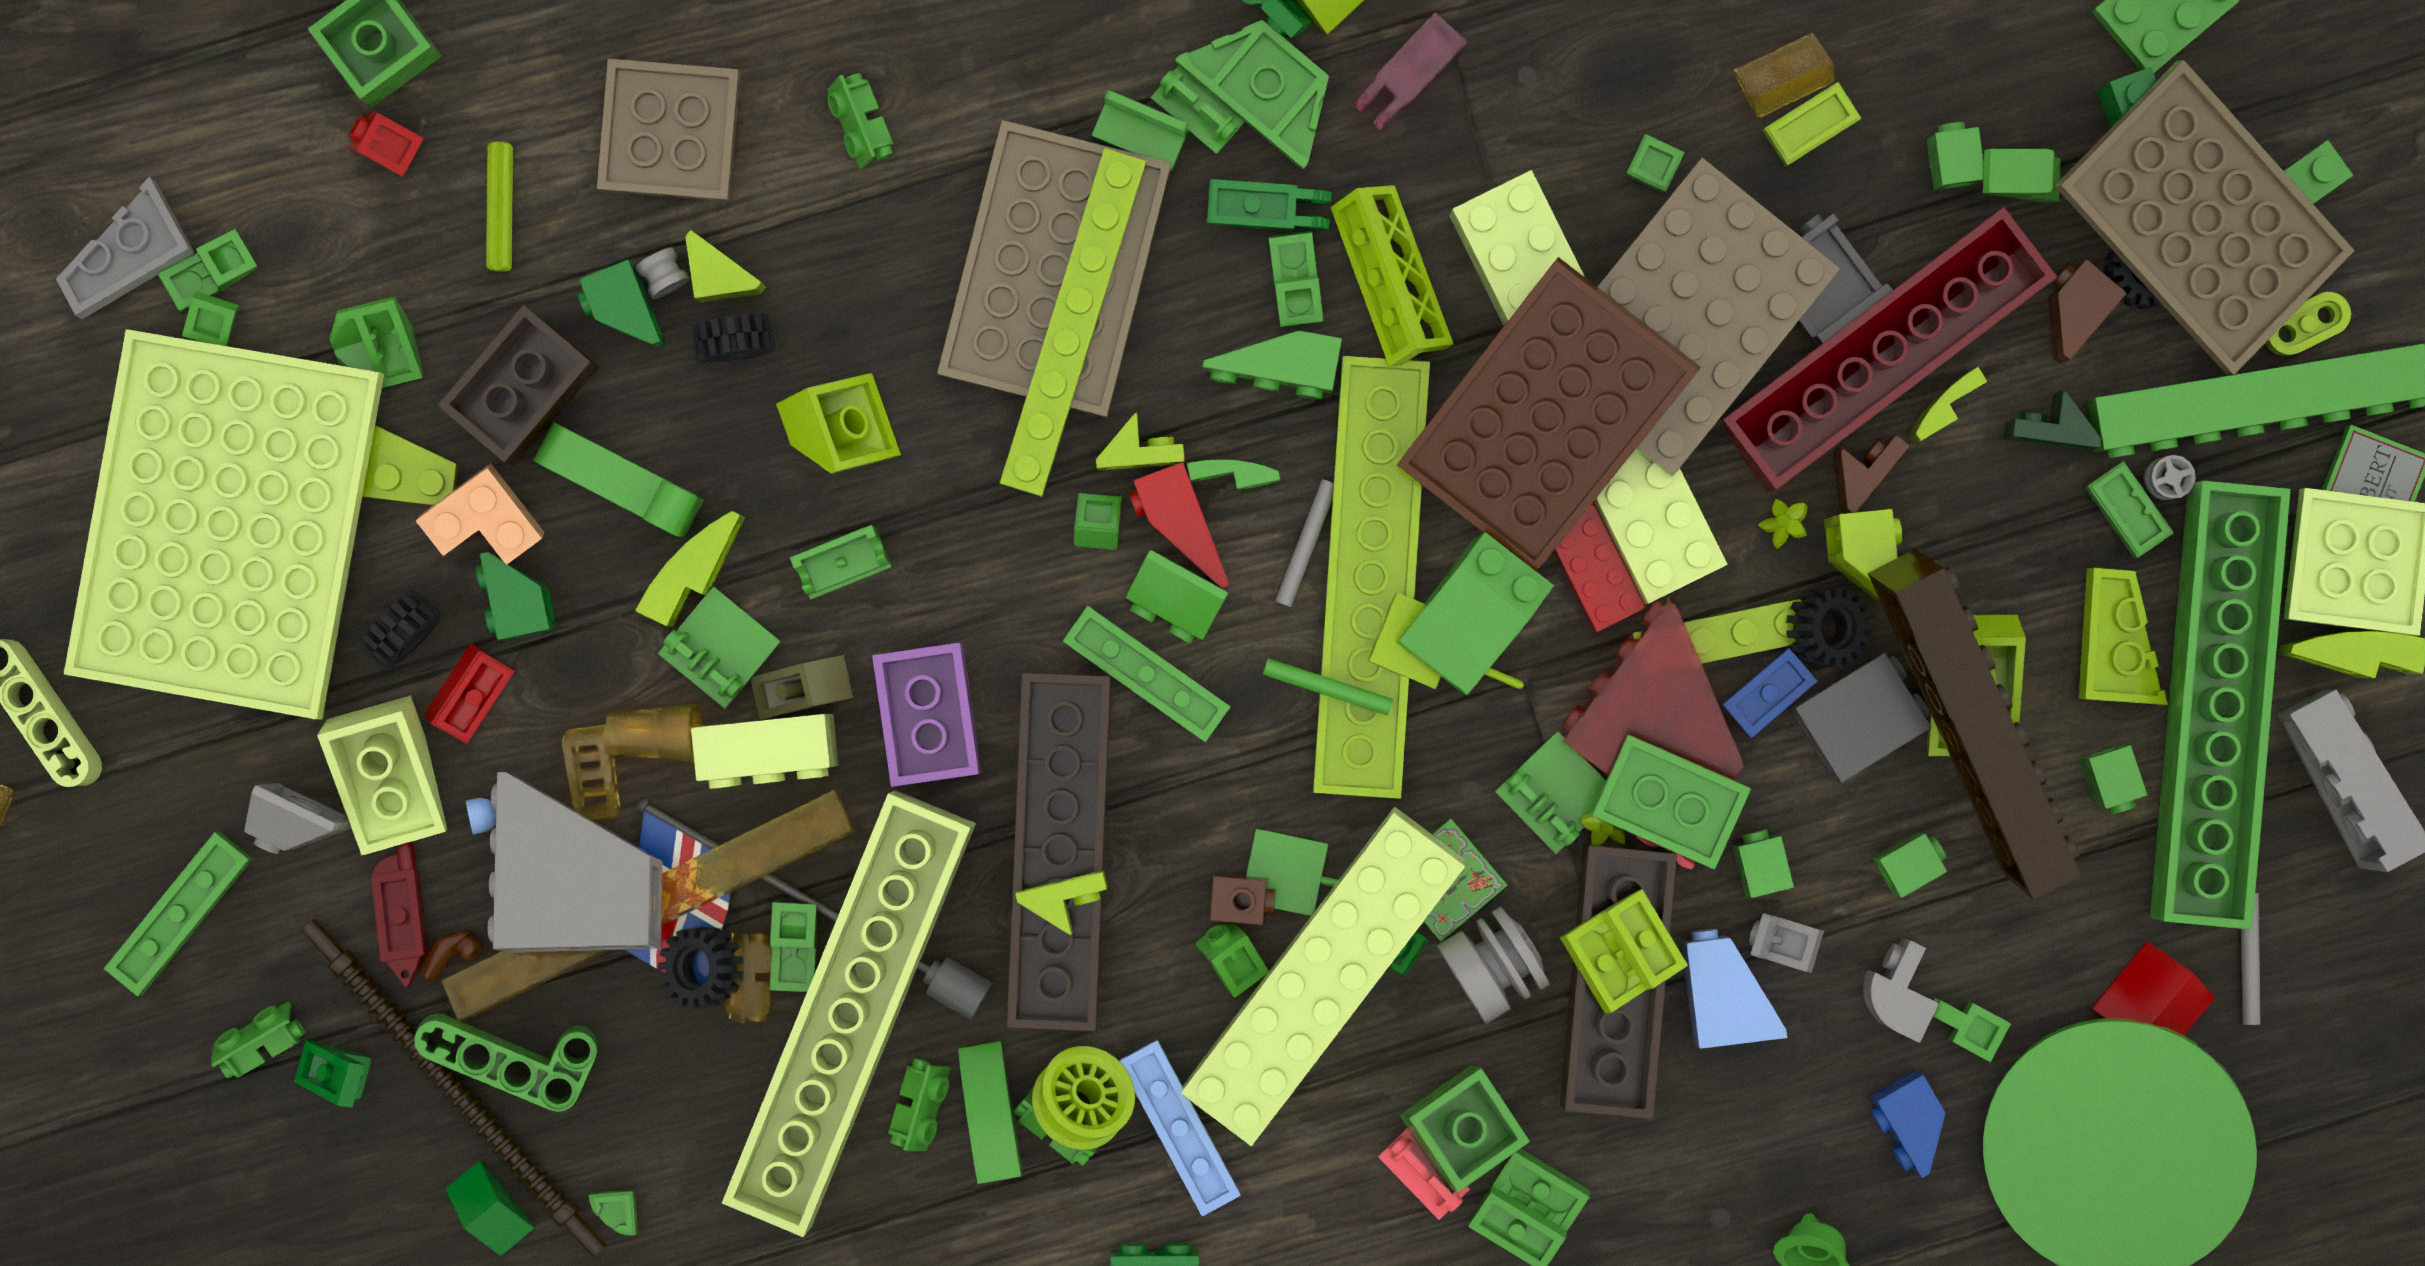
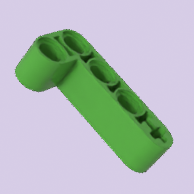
M555 422L552 423L533 460L545 468L635 513L651 524L681 538H685L704 502V499Z
M432 1014L424 1018L418 1026L414 1039L415 1048L426 1059L556 1112L565 1111L576 1102L595 1061L598 1046L597 1038L592 1030L581 1025L570 1026L560 1035L549 1059L443 1014ZM436 1027L443 1030L442 1038L446 1041L440 1040L437 1046L428 1043L430 1036L427 1033H432ZM457 1035H460L464 1038L461 1040L455 1056L450 1054L453 1047L451 1043H455ZM580 1038L588 1043L590 1051L584 1057L574 1058L566 1052L565 1044L571 1039ZM473 1044L483 1045L489 1051L490 1057L484 1063H472L465 1055L466 1048ZM515 1061L524 1062L530 1068L531 1074L525 1080L516 1081L507 1075L506 1067ZM560 1078L569 1082L572 1090L567 1096L557 1098L549 1094L547 1084L553 1079Z

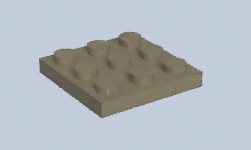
M608 59L597 190L601 192L730 202L741 74L739 69Z

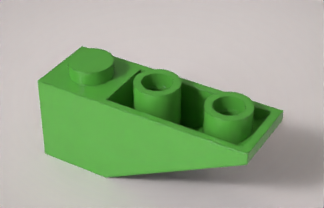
M1296 331L1204 360L1203 371L1211 372L1210 380L1236 384V379L1239 377L1254 380L1253 387L1257 389L1279 392L1280 385L1297 388L1296 395L1322 399L1323 393L1331 394L1333 390L1342 338Z

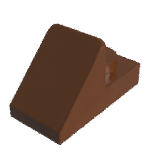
M1897 435L1888 438L1886 441L1879 438L1863 457L1868 462L1866 466L1842 447L1834 449L1833 455L1840 511L1843 514L1856 513L1910 446Z

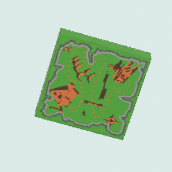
M1451 818L1435 830L1432 835L1465 859V868L1423 921L1441 942L1508 886Z

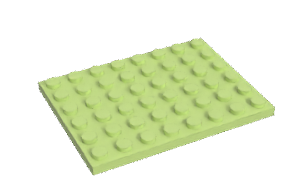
M126 329L64 674L322 720L384 374Z

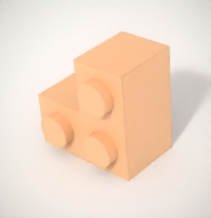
M491 463L423 512L416 520L443 556L479 530L506 565L541 540L545 533Z

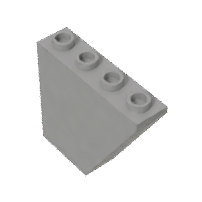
M497 772V784L493 785L491 791V803L496 811V828H493L490 834V847L492 853L495 854V872H492L489 878V892L491 897L494 898V916H490L488 921V936L490 941L493 942V949L507 953L661 949L662 861L526 781L506 772Z

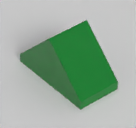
M479 1160L445 1188L463 1228L500 1256L536 1228L482 1160Z

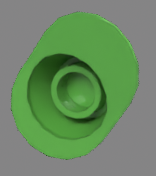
M1812 1213L1805 1214L1801 1222L1797 1223L1789 1231L1787 1237L1778 1240L1774 1246L1773 1253L1782 1266H1849L1846 1261V1243L1842 1234L1834 1227L1819 1222Z

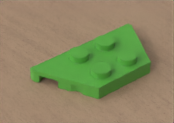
M1263 20L1244 27L1242 31L1232 35H1225L1212 41L1207 46L1190 53H1183L1175 60L1177 65L1236 113L1302 171L1305 170L1308 166L1328 84V74Z

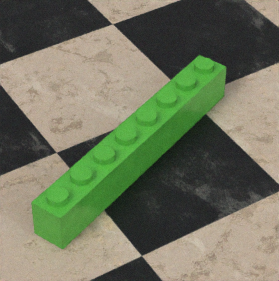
M2425 344L2093 398L2085 401L2089 423L2102 439L2101 448L2094 449L2093 453L2107 451L2108 458L2110 459L2134 455V446L2150 444L2152 452L2178 447L2177 439L2194 437L2195 444L2222 440L2220 432L2235 429L2237 430L2238 437L2265 433L2263 425L2278 422L2280 423L2281 430L2308 426V417L2320 415L2323 416L2324 423L2351 419V410L2366 408L2367 416L2394 412L2393 403L2409 401L2410 409L2425 407Z

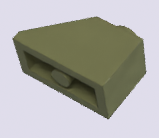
M844 655L801 663L754 676L750 679L760 720L853 698L850 676L846 668Z

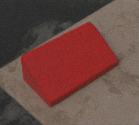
M471 643L433 699L424 716L432 725L468 744L515 670Z

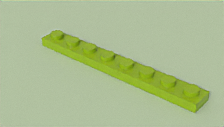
M1107 148L1103 150L1001 477L1000 484L1043 497L1147 164L1145 160Z

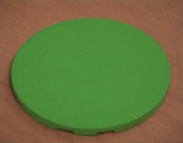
M2129 1018L2093 1019L2075 1023L2045 1036L2029 1047L2013 1066L2007 1070L1998 1084L1989 1106L1983 1135L1985 1172L1991 1192L2003 1216L2014 1231L2030 1247L2059 1266H2190L2209 1254L2232 1231L2249 1201L2256 1173L2257 1148L2251 1115L2242 1093L2226 1069L2210 1054L2199 1047L2196 1042L2164 1026L2160 1027Z

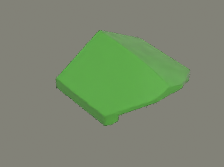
M395 296L337 311L329 340L341 366L384 374L382 388L423 378L424 374L413 326Z

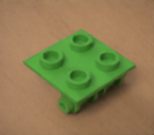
M713 586L677 631L673 630L663 642L665 645L658 654L726 709L781 641Z
M1557 731L1495 792L1557 854L1565 845H1570L1580 835L1579 832L1584 828L1580 822V817L1593 812L1606 780Z

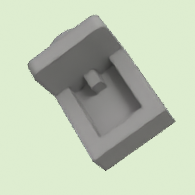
M1763 913L1761 920L1755 922L1750 933L1749 943L1753 946L1751 955L1812 973L1824 931Z

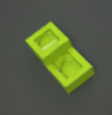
M1979 367L1966 372L1954 380L1927 405L1907 436L1911 444L1927 438L1958 420L1950 403L1987 382Z

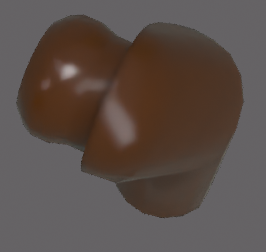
M461 930L439 938L433 943L428 952V957L424 958L418 971L423 977L435 981L441 975L450 958L460 955L466 961L475 959L482 950V944L475 938V933L467 930Z

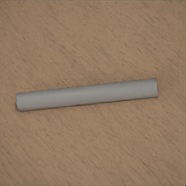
M1322 479L1275 602L1292 607L1333 500L1334 483Z
M2255 893L2252 930L2241 929L2242 1024L2244 1025L2261 1024L2259 893Z

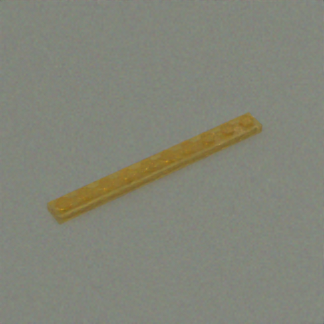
M833 790L662 873L661 926L854 833L855 830L838 792ZM610 950L515 953L502 951L442 980V984L457 1020L464 1022Z

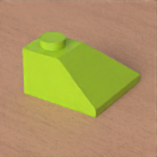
M872 373L809 387L776 404L790 445L831 474L901 455Z

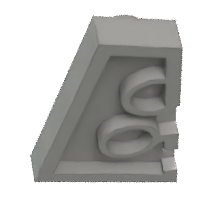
M148 177L139 187L141 192L126 208L122 206L112 217L114 222L97 240H91L56 278L75 316L80 319L93 314L158 275L157 273L195 253L158 184L151 177Z

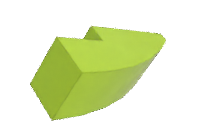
M731 511L709 524L686 542L664 565L649 585L635 611L665 626L674 627L691 589L706 595L712 588L745 517Z
M2379 631L2331 633L2307 637L2280 645L2278 654L2361 679L2376 678L2379 666L2405 674H2423L2425 667V638Z

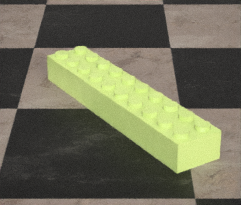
M1532 170L1453 208L1449 215L1504 326L1557 257L1584 276ZM1635 449L1593 501L1644 605L1728 565L1680 468L1671 477L1638 449Z
M897 790L888 793L722 1204L801 1237H804L810 1230L976 823Z

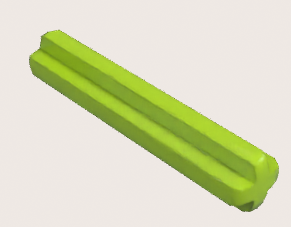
M491 142L487 146L486 267L495 272L510 271L512 268L513 147L507 142Z

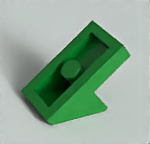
M306 1040L294 1083L337 1106L353 1108L355 1099H360L362 1096L371 1059L361 1054Z

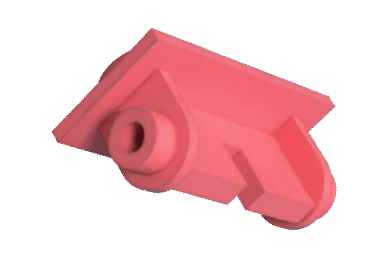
M1408 1128L1378 1156L1438 1220L1448 1211L1453 1212L1463 1202L1462 1197L1470 1190L1468 1187H1465L1460 1192H1456L1447 1188Z

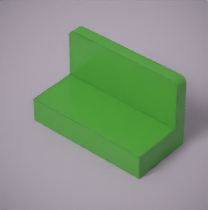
M1107 90L1104 97L1105 105L1091 135L1092 139L1119 150L1171 162L1170 171L1172 172L1189 133V124Z

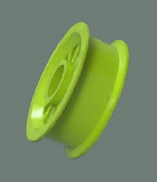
M1077 1046L1060 1052L1038 1076L1032 1091L1033 1112L1042 1130L1060 1145L1076 1150H1091L1109 1142L1127 1123L1132 1115L1135 1104L1134 1086L1125 1067L1111 1054L1090 1046ZM1077 1092L1086 1095L1090 1104L1082 1102L1077 1096Z

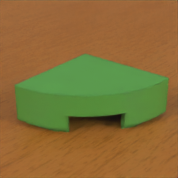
M635 1189L589 1194L593 1212L608 1227L624 1235L638 1234Z

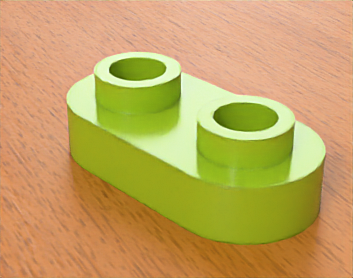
M2324 292L2307 299L2281 326L2290 331V340L2283 342L2280 339L2279 328L2265 345L2272 353L2279 356H2291L2300 353L2342 332L2348 326L2351 319L2350 306L2344 297L2334 292ZM2320 308H2324L2329 312L2330 318L2327 323L2321 322L2318 318Z

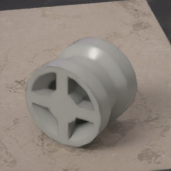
M673 247L652 254L635 267L638 275L647 280L649 284L647 291L652 299H658L670 294L690 280L687 272L680 269L676 263L678 255Z
M2177 455L2155 459L2149 463L2143 475L2144 487L2148 494L2155 499L2163 501L2185 496L2193 488L2196 479L2195 470L2191 463L2184 457Z

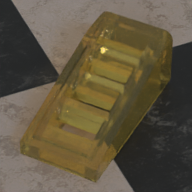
M609 725L567 730L561 742L574 810L591 820L619 817L621 814ZM597 744L598 749L578 751L579 746ZM600 760V767L580 768V763ZM603 778L604 782L602 785L586 787L582 785L584 780ZM606 795L607 802L589 805L584 803V798Z

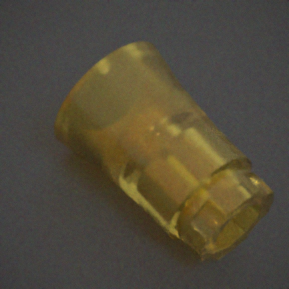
M697 702L673 707L626 709L624 712H609L606 716L604 741L608 754H624L625 757L672 759L694 763L691 728L703 727L700 707Z

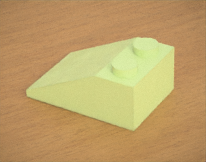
M411 695L326 720L317 736L361 855L446 832L447 826L426 736Z

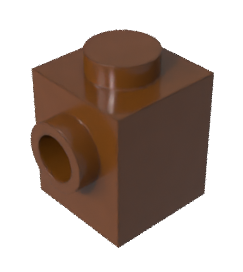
M1216 874L1213 876L1210 920L1263 925L1266 921V915H1274L1276 889L1268 888L1269 878Z

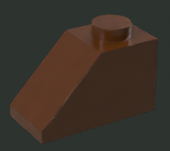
M2087 259L2075 266L2068 263L2057 274V278L2052 281L2056 289L2048 297L2053 359L2059 364L2072 359L2127 294Z

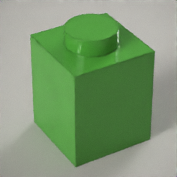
M1964 122L1938 126L1939 132L1934 133L1927 139L1933 190L1939 191L1976 186L1981 183L1984 175V160L1979 127L1965 129Z
M2117 745L2079 758L2095 808H2109L2111 814H2116L2137 807L2135 799L2147 796L2131 745Z
M1762 829L1743 834V842L1732 845L1745 896L1754 898L1794 888L1781 836H1769L1768 830Z
M1916 832L1872 857L1893 896L1900 898L1947 872L1942 863L1943 860L1947 859L1942 846L1934 836L1928 838L1926 833Z

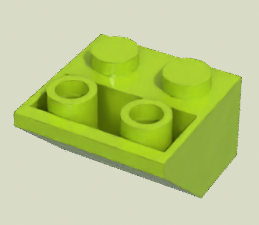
M1892 509L1839 514L1824 519L1828 562L1874 600L1880 601L1868 573L1898 558L1896 545L1902 543V528L1899 518H1893Z

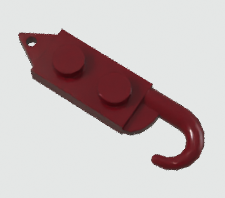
M413 841L397 845V855L380 861L373 869V874L371 875L381 963L388 964L402 984L408 988L411 987L422 959L428 957L419 870H416ZM408 971L409 976L405 979L404 973Z

